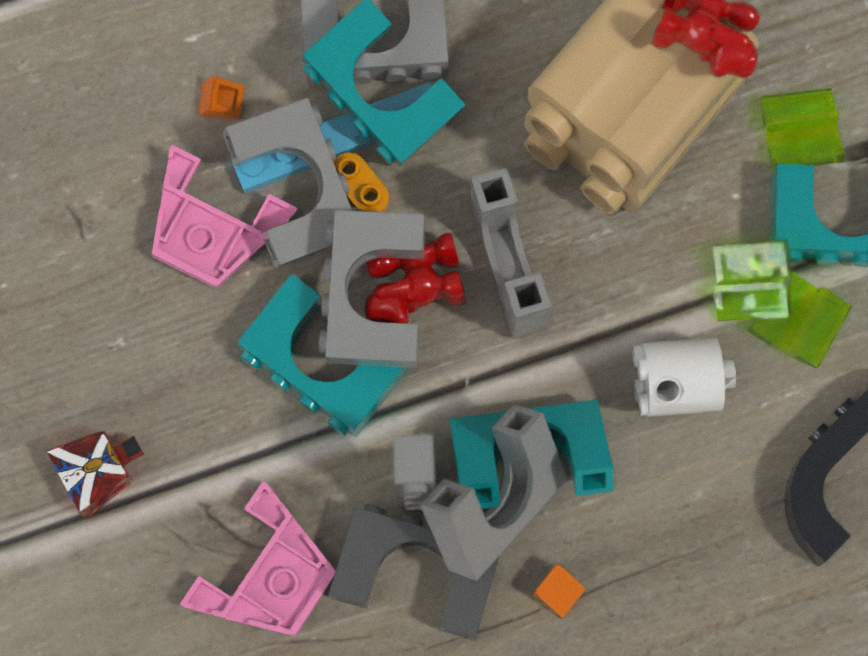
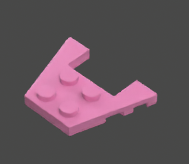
M171 145L155 230L152 257L218 289L265 245L262 234L266 230L288 223L295 217L298 208L268 194L253 224L248 225L185 193L201 164V159Z
M262 481L244 510L276 532L233 596H229L201 576H198L180 605L196 612L296 637L332 583L336 571L270 486Z

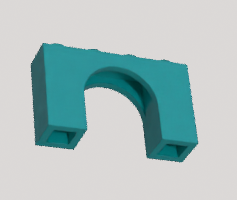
M363 0L302 55V62L305 64L302 70L313 83L318 84L320 81L330 91L327 94L328 99L339 111L345 108L355 118L351 123L364 138L370 135L378 143L379 146L376 148V151L389 165L395 162L400 167L459 114L466 104L442 78L414 103L398 111L376 109L361 98L354 84V67L360 57L390 31L392 25L371 0Z
M777 163L771 174L770 257L780 258V261L784 263H798L802 259H814L821 265H835L839 261H851L854 266L868 267V234L858 237L841 236L827 229L817 217L813 203L814 165Z
M291 274L238 340L237 344L240 351L243 352L240 358L255 370L262 366L272 374L269 377L270 381L286 392L291 388L301 396L298 401L309 411L316 414L320 410L330 417L327 423L337 432L344 436L347 432H350L357 437L410 368L358 365L350 375L333 382H321L304 375L297 368L293 360L294 344L299 334L321 308L322 298L319 293Z
M598 399L528 408L544 414L556 450L565 457L569 464L576 496L613 492V464ZM507 411L450 418L458 484L474 490L481 509L500 506L496 466L502 455L491 428Z

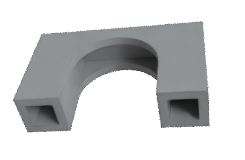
M301 0L304 53L339 22L338 0ZM408 0L409 27L405 37L398 45L388 51L381 53L365 52L354 67V84L363 85L371 82V80L385 79L388 82H401L406 80L407 77L435 80L442 77V75H449L444 0ZM306 75L308 84L325 87L321 81L318 84L313 83Z
M308 98L227 126L222 133L235 167L274 153H288L304 160L312 168L316 176L318 197L311 212L301 218L266 230L262 234L275 269L331 248L333 244H327L328 221L334 222L335 210L358 211L356 207L351 208L346 194L349 193V186L343 173L338 174L334 166L333 160H336L334 147L329 139L324 140L320 130V126H323L321 114L316 105L311 106Z
M504 168L471 178L470 207L512 339L548 328L552 305L541 272L532 274L524 252L517 223L518 200L508 169Z
M335 210L334 222L328 221L327 244H333L332 258H325L324 279L330 280L329 294H323L322 316H328L327 331H320L319 352L325 353L328 364L418 367V324L380 323L363 318L354 311L348 302V286L357 269L370 260L376 258L424 259L426 225L424 214Z
M515 404L491 428L504 462V480L499 493L500 506L491 507L483 514L472 488L447 479H443L420 504L447 569L475 581L483 575L567 480L544 414Z

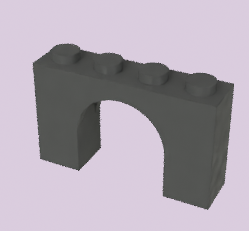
M366 504L364 509L355 507L330 588V598L367 609L381 564L391 553L403 547L420 546L435 552L444 561L431 529L423 527V521L412 516L401 515L400 520L386 516L387 510L378 506ZM499 557L477 581L449 571L451 586L439 625V631L473 641L476 640Z

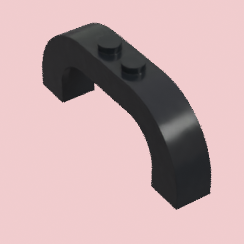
M868 390L855 402L849 397L834 412L838 419L830 427L822 423L808 437L813 444L797 460L786 484L784 506L789 529L802 551L818 567L824 564L851 537L829 513L824 502L823 487L825 479L833 466L868 433Z

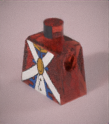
M100 431L47 451V454L78 512L83 517L88 518L134 481L126 465L143 456L144 452L134 435L114 445L110 436L105 431Z

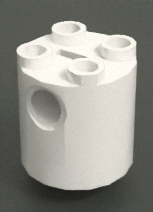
M716 337L641 342L640 345H633L632 347L634 367H637L639 378L633 381L634 398L639 404L641 416L654 417L722 412L725 403V389L736 387L733 358L723 359L721 347Z

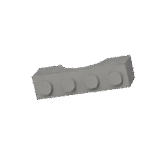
M433 434L393 436L394 482L398 507H405L406 512L410 513L423 512L420 504L435 489Z

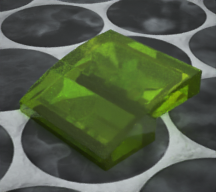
M831 88L761 97L763 127L772 171H774L777 163L817 166L842 163L844 161L845 152L837 127L839 115Z
M788 239L717 244L713 247L717 283L713 286L717 322L787 318L791 316V270Z
M787 268L781 270L748 332L792 358L813 368H819L852 306L825 287L816 288Z

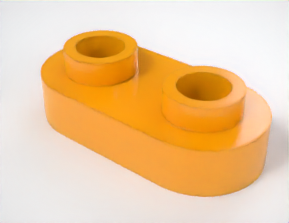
M355 153L339 155L333 163L337 173H343L349 186V193L346 196L351 205L356 207L358 211L385 212L389 206V193L373 170L361 156ZM347 165H352L356 169L352 174H345L342 171L343 168ZM369 192H374L378 197L374 201H367L364 196Z

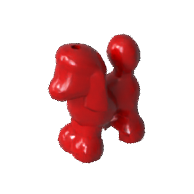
M664 0L662 5L664 11L660 23L656 26L651 45L659 49H665L674 42L683 44L692 52L698 53L701 61L710 62V71L716 77L735 75L739 78H748L754 73L758 64L757 48L746 34L739 32H750L758 26L760 14L753 5L745 1ZM685 9L690 13L686 17H682L675 12ZM726 19L737 30L720 23L719 20Z
M444 233L436 240L424 244V259L376 258L366 262L368 274L376 279L388 277L397 269H402L405 272L402 280L394 283L379 284L371 290L364 305L367 320L380 323L408 324L409 313L416 312L418 308L425 307L436 299H445L452 306L466 304L460 273L453 271L438 276L432 268L437 263L448 268H454L459 265L452 233Z

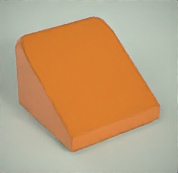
M216 76L208 78L202 83L198 115L239 120L242 113L245 85Z
M557 563L535 590L533 596L563 619L586 588Z

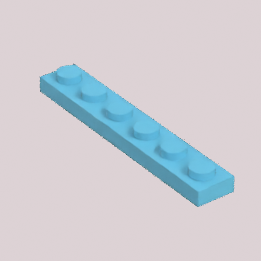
M431 82L372 103L370 106L383 111L404 109L422 96L432 86ZM350 113L323 122V126H320L324 140L329 139L331 141L336 158L343 153H353L377 143L370 135L364 138L351 123L355 118ZM274 153L235 167L231 158L245 194L311 169L304 160L288 153Z

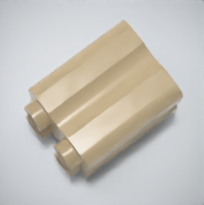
M603 0L528 88L527 99L532 108L526 113L524 127L530 134L524 141L526 150L539 163L551 170L556 171L565 162L583 174L587 179L580 186L581 191L591 203L608 214H615L620 207L636 213L745 81V78H739L735 75L721 77L712 75L710 62L701 61L698 53L692 52L683 44L674 42L665 49H659L651 45L656 26L660 23L664 11L662 9L664 0ZM682 9L675 13L686 17L690 12ZM726 19L719 20L720 23L737 30ZM739 31L746 34L758 50L759 42L753 32Z

